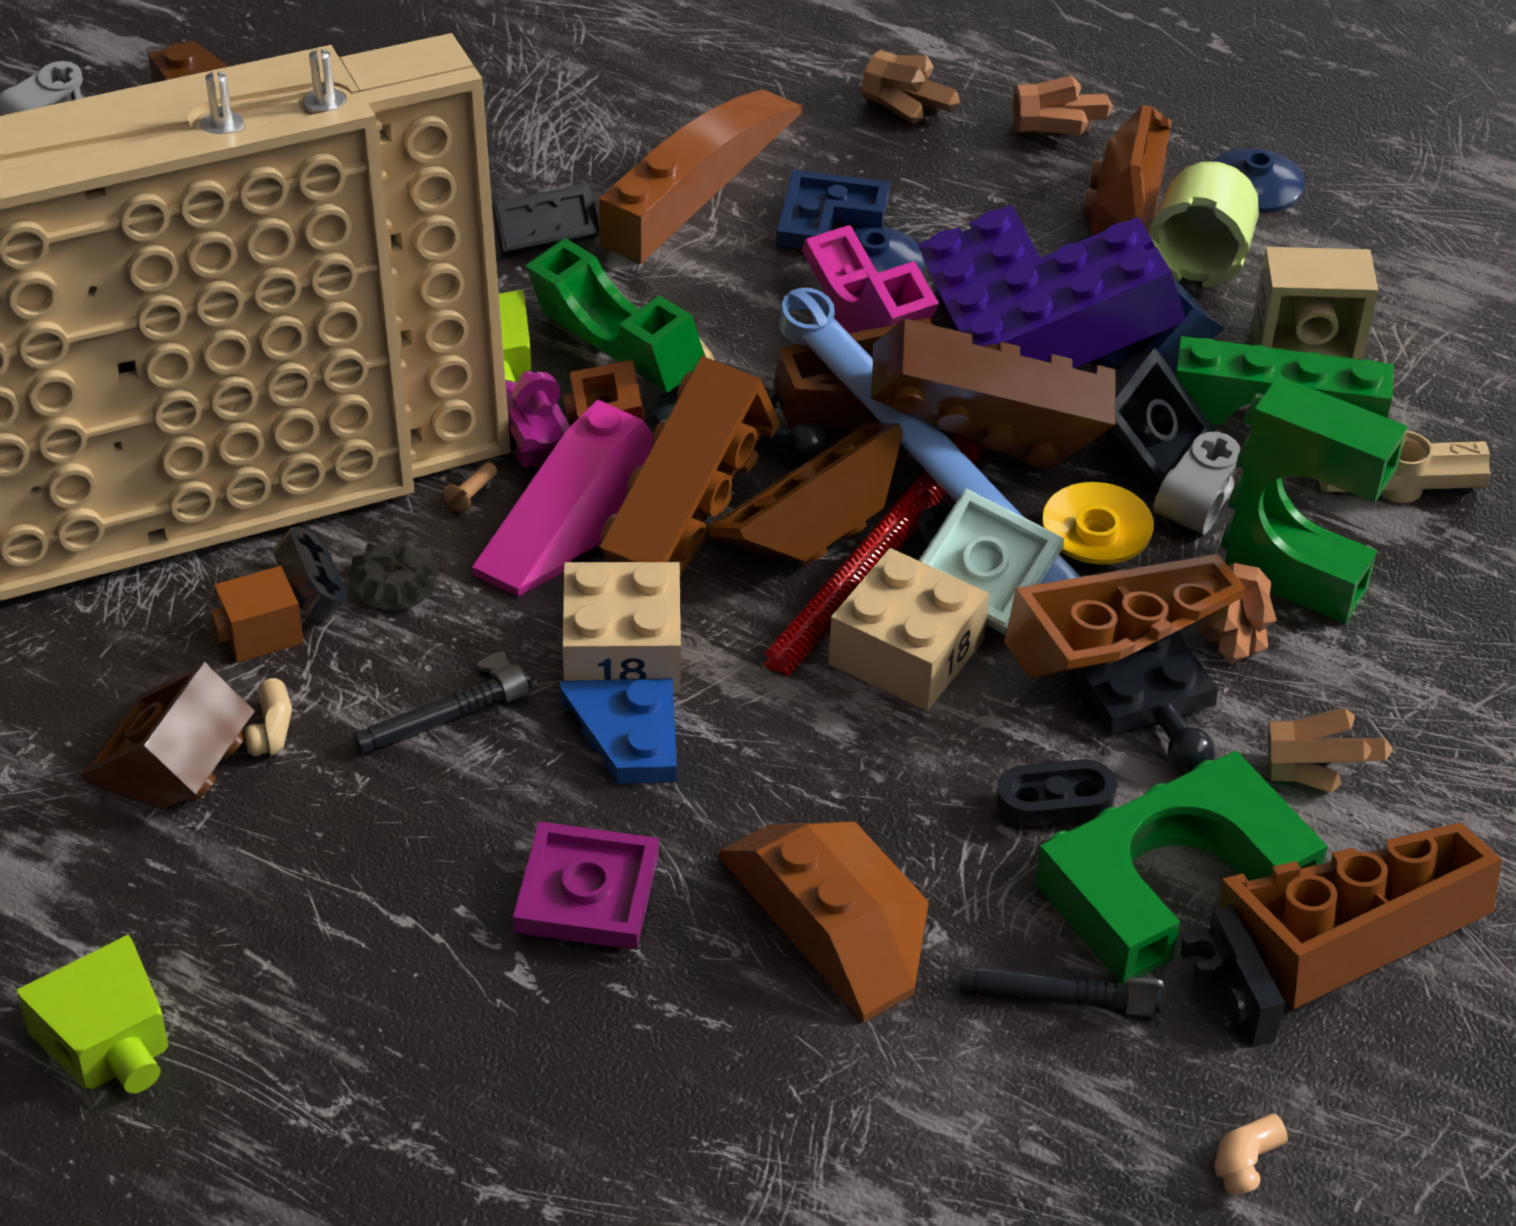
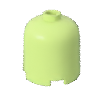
M1199 162L1188 166L1171 181L1154 215L1149 231L1154 246L1159 250L1171 270L1173 278L1177 282L1183 277L1191 281L1203 282V287L1210 288L1228 282L1241 270L1259 215L1258 194L1250 179L1237 168L1221 162Z

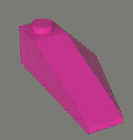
M597 399L566 430L472 566L473 575L519 597L563 573L565 562H573L574 558L596 546L600 548L601 533L607 519L612 514H617L627 496V484L631 474L638 466L644 465L653 448L652 439L654 434L646 423L638 417Z

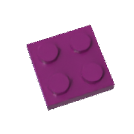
M538 822L513 915L514 933L637 950L659 857V838Z

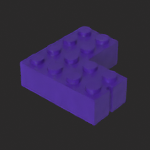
M1012 204L1000 210H991L984 213L978 219L969 222L970 229L962 231L959 226L952 230H944L935 234L931 239L917 244L933 289L952 329L971 334L972 344L984 346L1005 342L1020 346V356L1048 362L1050 355L1054 354L1072 359V368H1076L1186 322L1172 272L1157 247L1154 246L1153 240L1139 217L1127 222L1116 223L1101 233L1077 243L1066 244L1057 251L1041 258Z

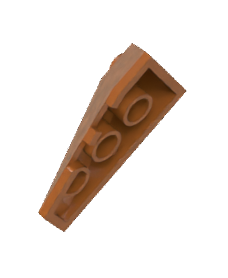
M1218 554L1019 587L1015 589L1004 643L1029 678L1084 669L1118 661L1243 598L1246 588Z

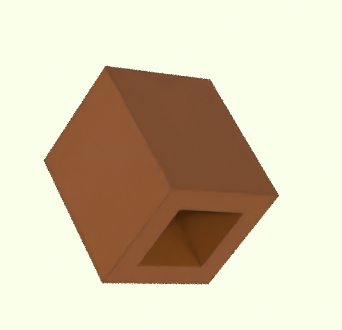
M281 566L214 584L218 608L209 610L213 631L218 643L228 641L237 663L304 643L299 603Z

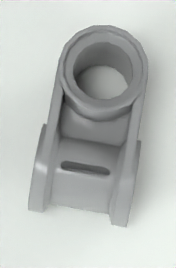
M67 61L53 62L44 66L36 74L0 94V116L84 98L81 96L79 87L83 81L81 69L76 64Z
M1207 432L1194 439V442L1178 465L1167 474L1162 482L1154 502V514L1199 534H1207L1214 524L1219 511L1231 496L1234 487L1231 473L1236 467L1237 457L1240 452V445L1236 440L1220 432Z

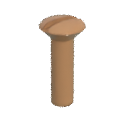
M487 462L460 486H446L444 489V499L452 510L459 513L469 511L471 508L470 498L497 475L495 465Z

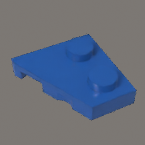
M672 678L560 681L562 706L565 710L570 708L573 710L582 723L583 736L594 750L603 755L604 766L617 784L677 782Z

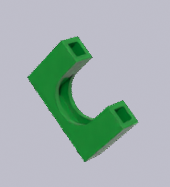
M1278 376L1265 395L1257 393L1254 396L1246 412L1244 424L1251 427L1250 435L1244 441L1236 461V467L1243 469L1242 476L1232 490L1228 507L1235 510L1221 540V548L1227 550L1225 563L1227 566L1236 563L1260 568L1271 581L1270 593L1346 624L1368 590L1377 550L1325 530L1306 519L1289 500L1283 487L1282 478L1289 476L1313 478L1375 503L1398 468L1408 426Z
M1235 750L1215 761L1206 760L1200 763L1190 773L1172 782L1156 784L1147 790L1143 796L1118 808H1107L1099 813L1094 820L1069 832L1060 831L1051 836L1044 844L1040 845L1035 885L1118 982L1125 984L1127 978H1139L1173 960L1180 921L1144 882L1134 868L1133 862L1141 855L1165 846L1195 847L1221 858L1238 875L1244 874L1247 881L1272 876V867L1294 861H1297L1300 868L1323 864L1328 846Z

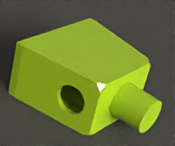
M129 935L16 990L28 1033L83 1088L94 1089L117 1077L127 1092L139 1093L148 1089L159 1078L160 1067L154 1060V1057L164 1053L169 1046L163 1015L133 940Z

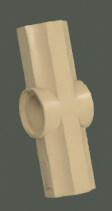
M1407 431L1398 468L1380 495L1392 502L1409 503L1418 499L1423 493V489L1487 487L1490 478V453L1486 441L1430 443L1424 436ZM1319 481L1321 492H1346Z

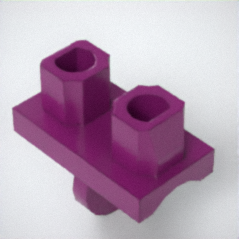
M526 371L521 374L520 381L518 382L505 380L509 434L514 437L517 443L515 455L520 465L525 468L542 467L570 426L557 404L560 397V388L554 377L544 372L534 373Z

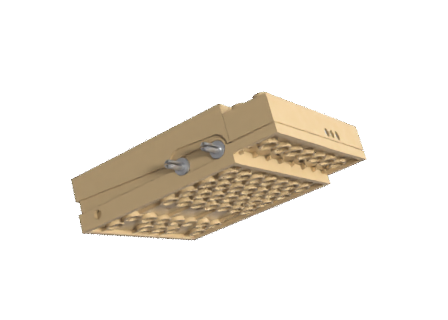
M452 33L340 58L332 45L0 116V601L414 493L413 478L511 453L483 80Z

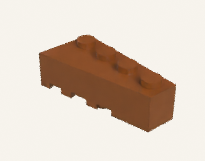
M701 356L694 371L688 372L683 377L679 385L678 401L668 419L664 418L658 424L653 435V448L644 465L638 466L631 474L627 484V496L617 514H612L603 527L600 548L609 562H679L681 577L706 539L707 525L704 523L709 515L713 517L718 514L721 515L731 501L732 479L738 470L746 474L750 472L759 458L758 452L754 451L755 444L761 435L772 438L781 424L760 378Z
M1460 822L1386 840V849L1378 851H1357L1353 847L1332 852L1331 862L1300 868L1297 861L1273 866L1272 876L1251 881H1247L1244 874L1222 878L1220 908L1234 905L1281 996L1293 1009H1296L1493 913L1502 859Z

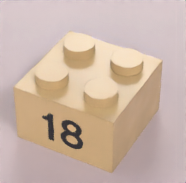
M1266 247L1251 323L1254 345L1306 353L1316 352L1322 355L1362 360L1378 294V285L1370 249Z
M890 548L831 616L828 664L928 711L983 643L990 593Z
M565 562L563 611L564 681L672 678L673 693H680L681 627L679 562Z

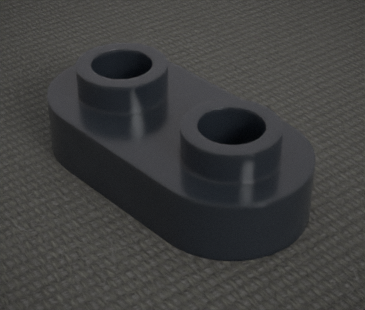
M1089 759L1015 766L1004 772L999 779L996 806L999 813L1006 820L1019 826L1031 827L1091 821L1103 810L1114 806L1117 780L1114 773L1106 765Z

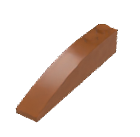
M761 89L729 100L684 125L655 147L599 198L600 246L642 264L802 113V105Z

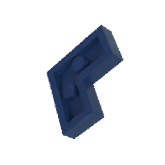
M792 170L777 228L776 247L802 251L805 239L831 231L833 222L852 224L858 227L882 228L889 200L890 182Z

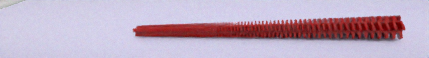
M956 434L951 440L972 463L987 448L983 444ZM926 470L862 543L858 545L840 568L836 570L818 593L814 595L795 619L792 620V623L772 643L769 649L765 651L768 661H765L764 664L770 672L777 670L785 676L791 675V671H794L795 667L799 666V663L803 661L802 658H805L806 654L810 653L814 645L818 644V641L826 634L825 632L829 631V628H831V616L890 548L898 551L902 544L916 530L920 513L928 507L939 504L943 497L946 496L943 488Z

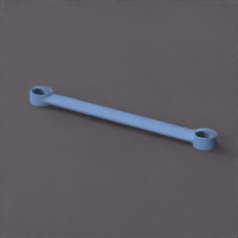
M798 288L792 290L784 297L778 319L779 330L783 336L792 343L808 346L880 423H899L903 432L900 444L955 502L958 501L967 488L1022 516L936 425L910 414L900 413L893 407L871 399L873 359L834 319V304L827 295L813 288ZM798 309H807L811 312L815 324L798 322L789 313ZM1058 555L1040 584L1078 578L1080 575Z

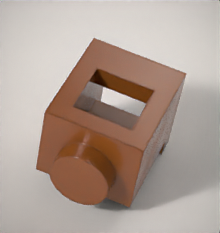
M633 360L570 372L573 392L564 394L570 426L597 399L638 417L644 422L646 421Z

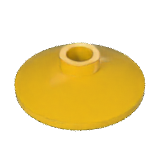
M1101 482L1077 483L1059 490L1047 501L1042 517V526L1064 538V547L1061 550L1063 554L1075 560L1091 564H1115L1137 556L1148 546L1152 538L1154 526L1149 508L1138 496L1119 486Z

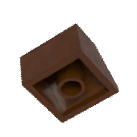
M204 662L140 694L80 777L90 785L160 809H166L186 799L191 803L195 802L214 784L216 776L212 771L219 761L229 757L244 741L245 734L241 730L255 710Z

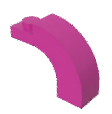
M850 225L805 239L802 252L821 284L824 294L834 304V319L848 334L898 324L905 318L918 320L929 317L930 320L932 319L938 306V301L915 261L878 273Z

